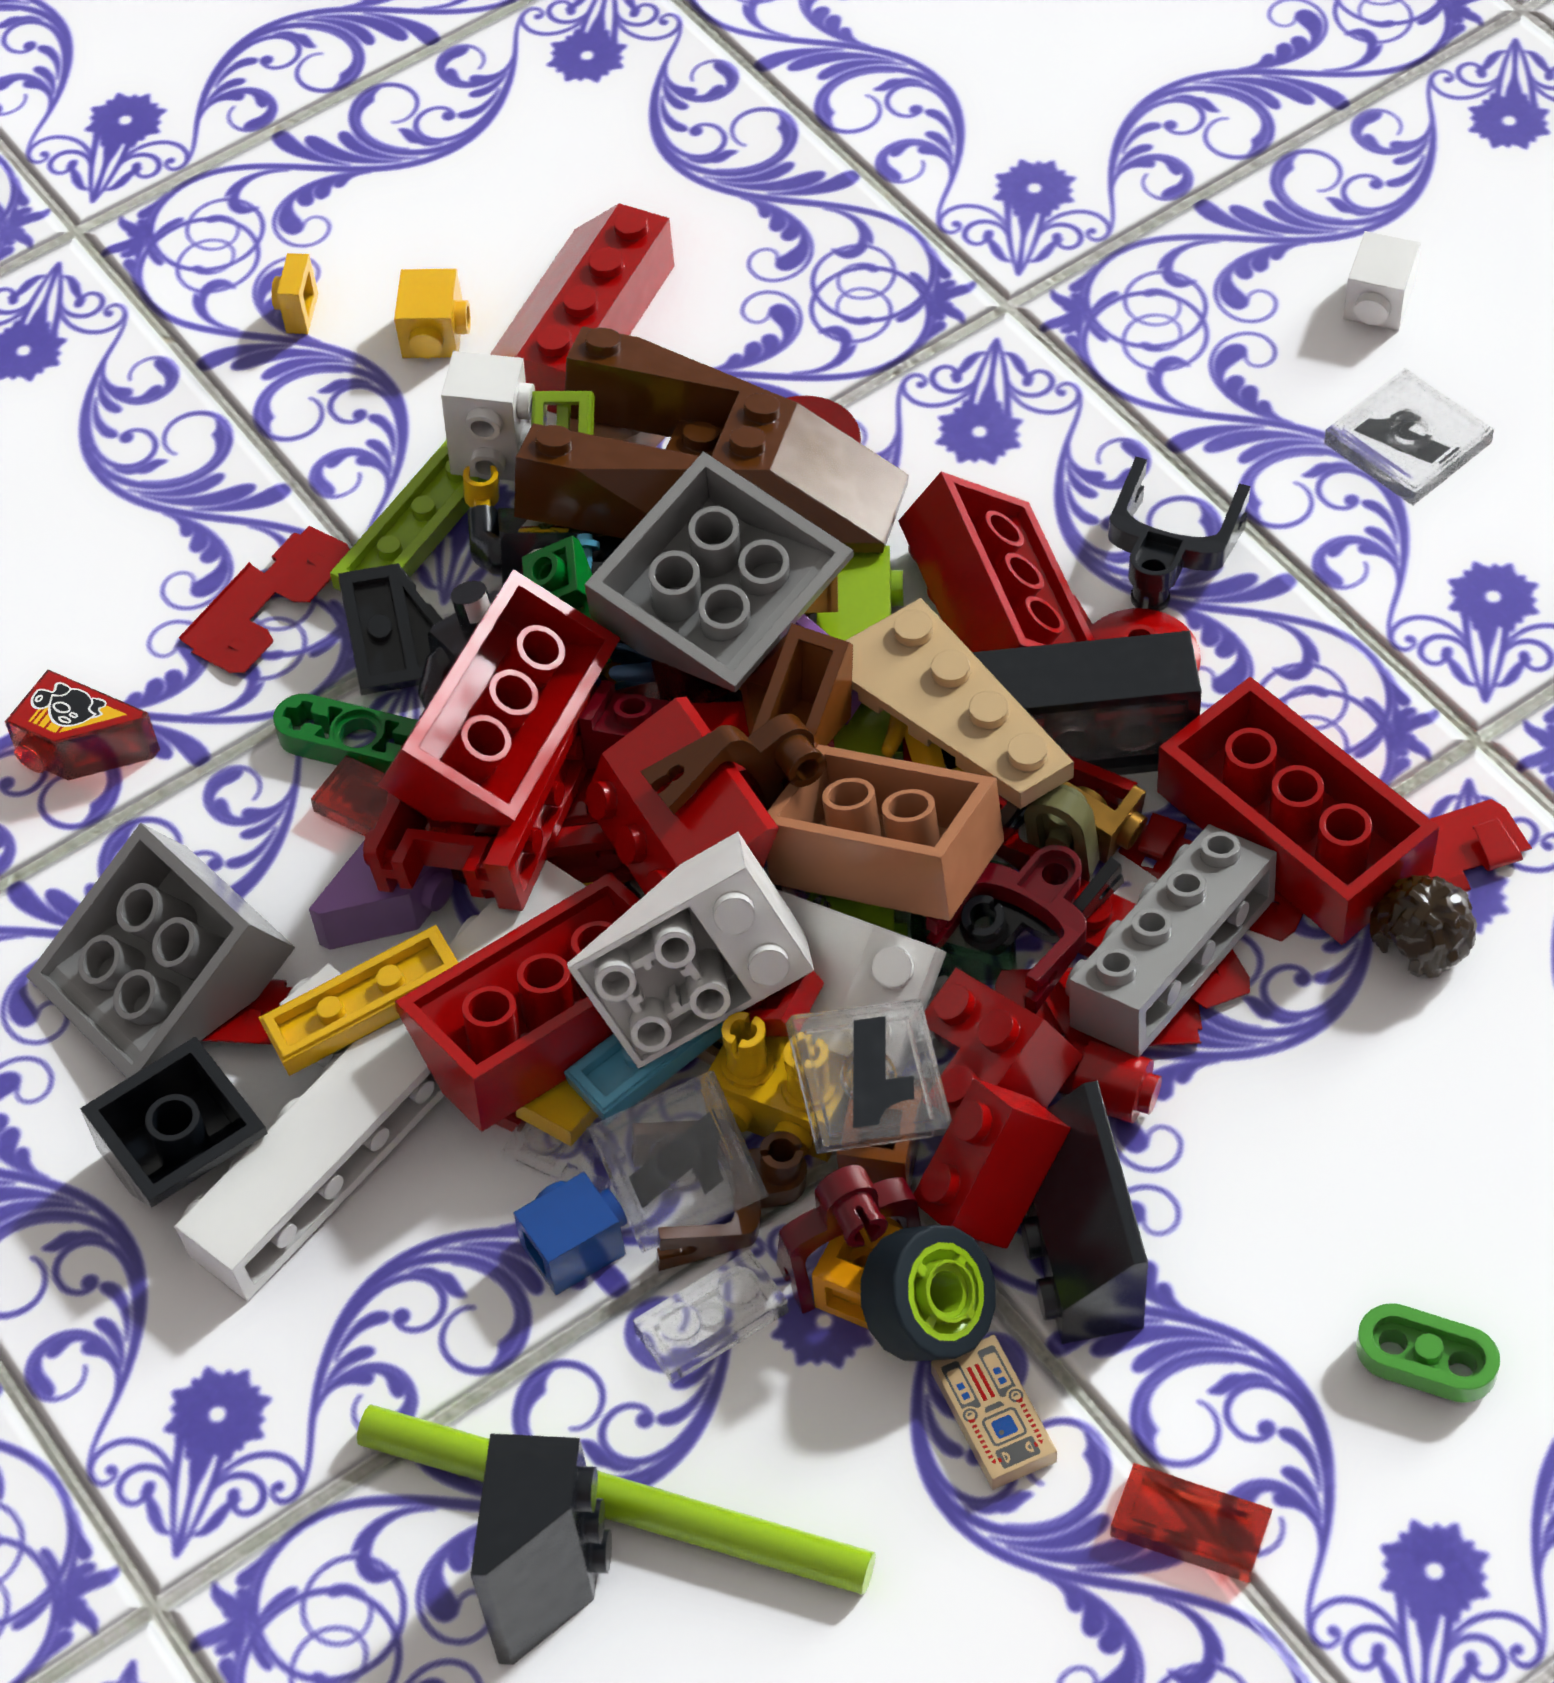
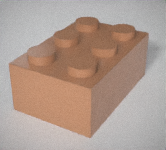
M818 744L815 749L819 750L826 759V768L821 777L805 787H795L789 782L767 811L779 827L766 859L771 882L775 885L799 889L805 892L818 893L950 921L1004 842L997 778Z

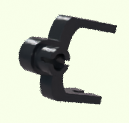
M1135 457L1109 518L1108 539L1116 547L1131 553L1128 579L1133 585L1130 597L1132 604L1136 608H1143L1144 597H1147L1149 599L1147 609L1161 611L1169 605V590L1175 585L1183 567L1201 571L1217 570L1223 567L1246 527L1247 513L1244 511L1249 502L1251 486L1239 483L1222 527L1217 534L1208 537H1192L1170 533L1146 525L1133 517L1143 502L1144 486L1141 483L1146 475L1147 459Z
M1008 801L1001 809L1004 842L1025 823L1024 812L1028 805L1020 809ZM1112 856L1073 902V905L1082 912L1085 919L1095 912L1124 883L1123 875L1120 874L1122 866ZM978 895L971 898L962 909L960 932L964 944L972 953L981 957L1000 955L1024 930L1046 942L1057 943L1060 940L1057 934L1037 917L1017 906L994 899L989 895ZM984 916L995 918L991 926L987 928L976 927L974 929V925L979 918Z

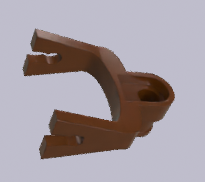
M782 714L769 720L749 737L734 726H719L711 733L640 772L655 791L671 782L658 795L671 812L675 814L722 763L735 762L747 770L752 782L753 792L768 811L785 789L781 782L782 779L787 777L795 787L808 786L821 777L826 768V759L819 750L814 748V737L801 720L793 714ZM681 772H684L680 778H678L675 781H672L676 775H678Z
M720 1118L726 1134L721 1139L718 1147V1157L728 1174L735 1200L734 1217L726 1224L658 1227L657 1240L659 1248H657L656 1260L659 1271L752 1246L759 1235L761 1209L790 1204L800 1198L805 1190L807 1163L804 1158V1150H800L802 1147L800 1139L792 1133L777 1131L767 1135L762 1140L759 1148L748 1149L739 1129L731 1121ZM699 1120L634 1123L633 1135L635 1144H633V1159L635 1167L648 1163Z

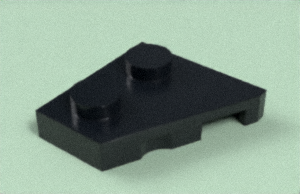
M399 563L338 573L360 694L367 695L418 686L426 656L430 653L428 632L434 624L443 620L441 616L416 591V585Z

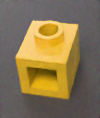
M401 269L394 321L402 358H451L453 351H459L461 334L470 333L471 311L469 301L462 299L457 269Z

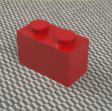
M974 1078L914 1192L918 1206L940 1225L954 1226L975 1240L1007 1249L1071 1128L1033 1098Z

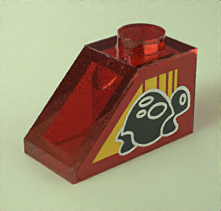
M47 669L4 721L14 745V754L24 766L37 773H43L46 770L68 781L153 759L160 751L148 712Z

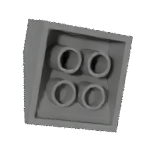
M703 451L584 584L590 618L620 637V641L639 654L736 693L788 633L791 624H795L853 558V550Z
M140 823L26 977L128 1079L193 1037L201 1041L254 1002L295 949V946L188 847Z

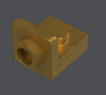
M1068 781L1063 783V785L1071 786L1080 791L1093 810L1100 853L1099 861L1105 864L1120 846L1129 850L1134 845L1148 820V817L1142 814L1146 796L1145 790L1134 785L1117 809L1113 810L1108 807L1103 797L1094 790L1085 786L1076 787Z

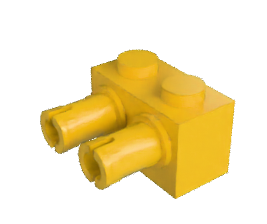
M736 1012L728 1016L721 1028L724 1044L703 1079L707 1114L716 1108L719 1117L731 1121L741 1133L747 1130L762 1137L777 1131L792 1133L800 1139L802 1143L800 1150H804V1156L808 1154L828 1162L840 1140L848 1098L853 1090V1061L827 1052L824 1043L818 1039L811 1046L810 1036L800 1035L794 1038L788 1036L765 1037V1023L761 1018L755 1016L750 1024L749 1013Z

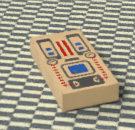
M995 1334L982 1339L974 1350L957 1359L931 1361V1373L992 1490L1057 1462V1450Z

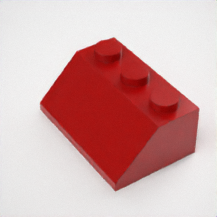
M687 696L674 698L601 754L593 779L586 791L584 802L590 815L597 820L616 849L619 859L622 863L626 864L645 895L680 864L736 832L740 833L763 868L779 830L777 824L733 762L722 763L675 814L671 812L658 795L671 782L655 791L640 771L711 733V730ZM681 772L678 775H676L672 781H675L678 778H680L684 772Z

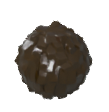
M1411 875L1409 878L1398 879L1397 883L1392 885L1391 889L1385 893L1382 900L1370 912L1369 930L1372 942L1376 943L1382 953H1387L1389 942L1393 941L1398 947L1399 952L1410 960L1408 968L1410 974L1417 977L1426 974L1428 978L1439 977L1442 972L1449 970L1467 957L1475 944L1477 921L1472 915L1473 907L1469 901V895L1461 887H1456L1438 876L1431 878L1428 875Z

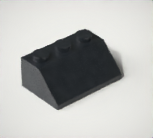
M1098 1080L1086 1082L1047 1109L1067 1124L1071 1130L1028 1209L1029 1217L1023 1218L1021 1222L1026 1255L1029 1260L1040 1258L1045 1277L1036 1279L1037 1296L1044 1321L1056 1320L1062 1344L1144 1329L1148 1259Z
M490 1433L470 1575L499 1664H515L592 1602L595 1595L597 1573H609L612 1555L611 1529H604L605 1502L603 1498H597V1468L586 1466L580 1438Z

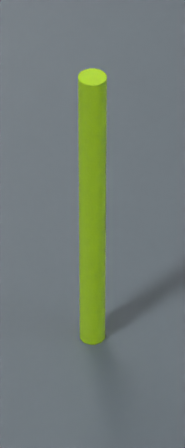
M370 1404L365 1409L357 1431V1444L359 1446L477 1481H484L489 1438ZM597 1470V1498L604 1499L605 1519L864 1595L867 1591L875 1565L876 1553L874 1551Z

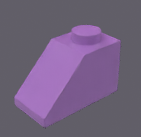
M363 841L309 908L319 945L331 950L418 930L432 911L440 910L447 903L454 885L451 869L423 866L412 889L400 888L397 883L392 893L381 892L377 888L370 867L364 861Z

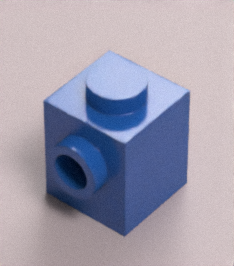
M585 1172L566 1182L558 1181L550 1184L537 1195L535 1200L513 1212L522 1248L555 1295L626 1255L621 1227L627 1224L626 1215L614 1194L608 1188L598 1192Z

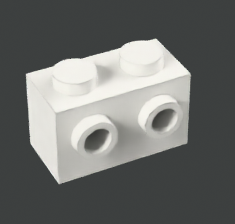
M461 351L452 352L441 393L451 474L463 475V470L470 466V476L489 480L491 478L490 465H494L498 470L499 480L515 481V459L531 428L529 420L532 417V391H535L534 384L526 383L523 358Z

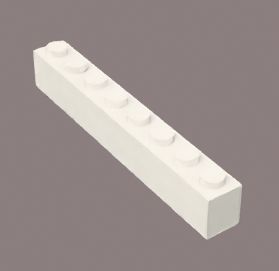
M546 860L523 911L498 908L494 898L479 915L471 916L462 924L456 938L448 946L459 963L583 889L586 885ZM401 1018L353 1042L346 1051L335 1054L326 1064L322 1075L300 1098L292 1099L282 1108L276 1122L267 1130L268 1134L260 1138L254 1145H249L240 1151L232 1161L229 1170L207 1193L198 1195L189 1203L182 1218L174 1226L190 1258L247 1302L444 1097Z

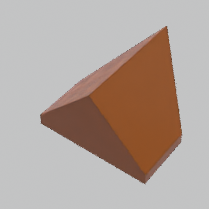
M792 623L788 634L780 640L740 687L749 736L772 718L782 714H793L812 733L814 748L818 744L827 746L851 718L853 644Z

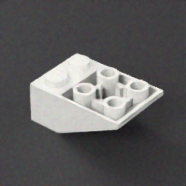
M739 832L680 864L567 963L571 974L638 1069L724 1022L728 1016L749 1008L814 971L806 933Z

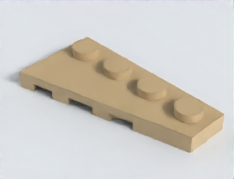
M922 598L845 640L853 644L852 689L858 692V701L878 714L885 710L908 726L909 735L927 747L933 743L954 756L956 766L963 771L997 778L998 794L1018 808L1025 807L1074 777V761Z

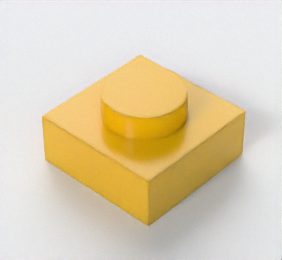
M287 253L282 275L275 276L272 282V305L275 310H281L286 333L308 334L318 290L309 254Z

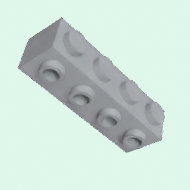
M1210 824L1204 828L1190 845H1182L1175 854L1171 866L1157 882L1152 881L1145 886L1135 907L1122 921L1116 920L1110 925L1102 943L1087 960L1082 959L1078 961L1072 968L1065 986V993L1069 997L1070 1027L1115 1048L1140 1057L1274 901L1277 852Z

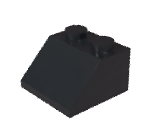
M196 1037L188 1040L80 1108L97 1150L128 1192L151 1208L268 1134L266 1126Z

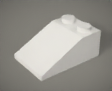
M777 889L806 933L814 971L824 981V985L810 1009V1015L800 1028L797 1036H810L811 1046L818 1039L824 1043L827 1052L853 1061V1020L886 1016V1074L901 1077L920 1026L917 1021L926 1010L947 952Z

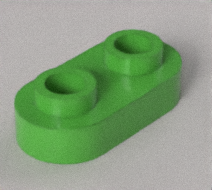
M1395 1303L1374 1307L1365 1314L1359 1325L1356 1341L1358 1358L1362 1365L1377 1377L1455 1402L1479 1400L1486 1396L1495 1385L1500 1367V1353L1492 1338L1480 1329ZM1385 1342H1394L1400 1345L1404 1351L1399 1354H1389L1383 1351L1380 1345ZM1454 1364H1463L1469 1367L1473 1374L1465 1377L1458 1376L1449 1367Z

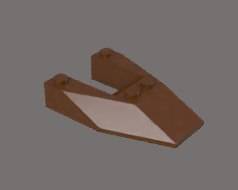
M582 326L566 357L565 391H592L595 396L594 423L670 437L666 449L570 431L559 425L545 426L533 423L516 455L514 517L625 539L703 451L851 548L853 553L884 552L909 479V474L795 401L640 337L620 334L610 328L594 329ZM571 405L570 418L579 419V405Z

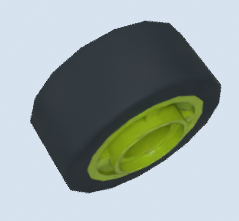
M928 1225L903 1228L883 1237L868 1255L860 1280L861 1308L869 1331L885 1351L903 1361L957 1359L974 1350L989 1331L996 1308L995 1279L986 1254L973 1237L954 1226Z

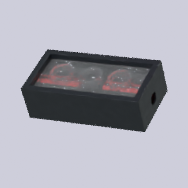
M1190 631L972 652L1065 753L1118 775L1157 772L1159 746L1200 715L1202 690ZM942 749L945 767L947 769L957 768L955 757Z

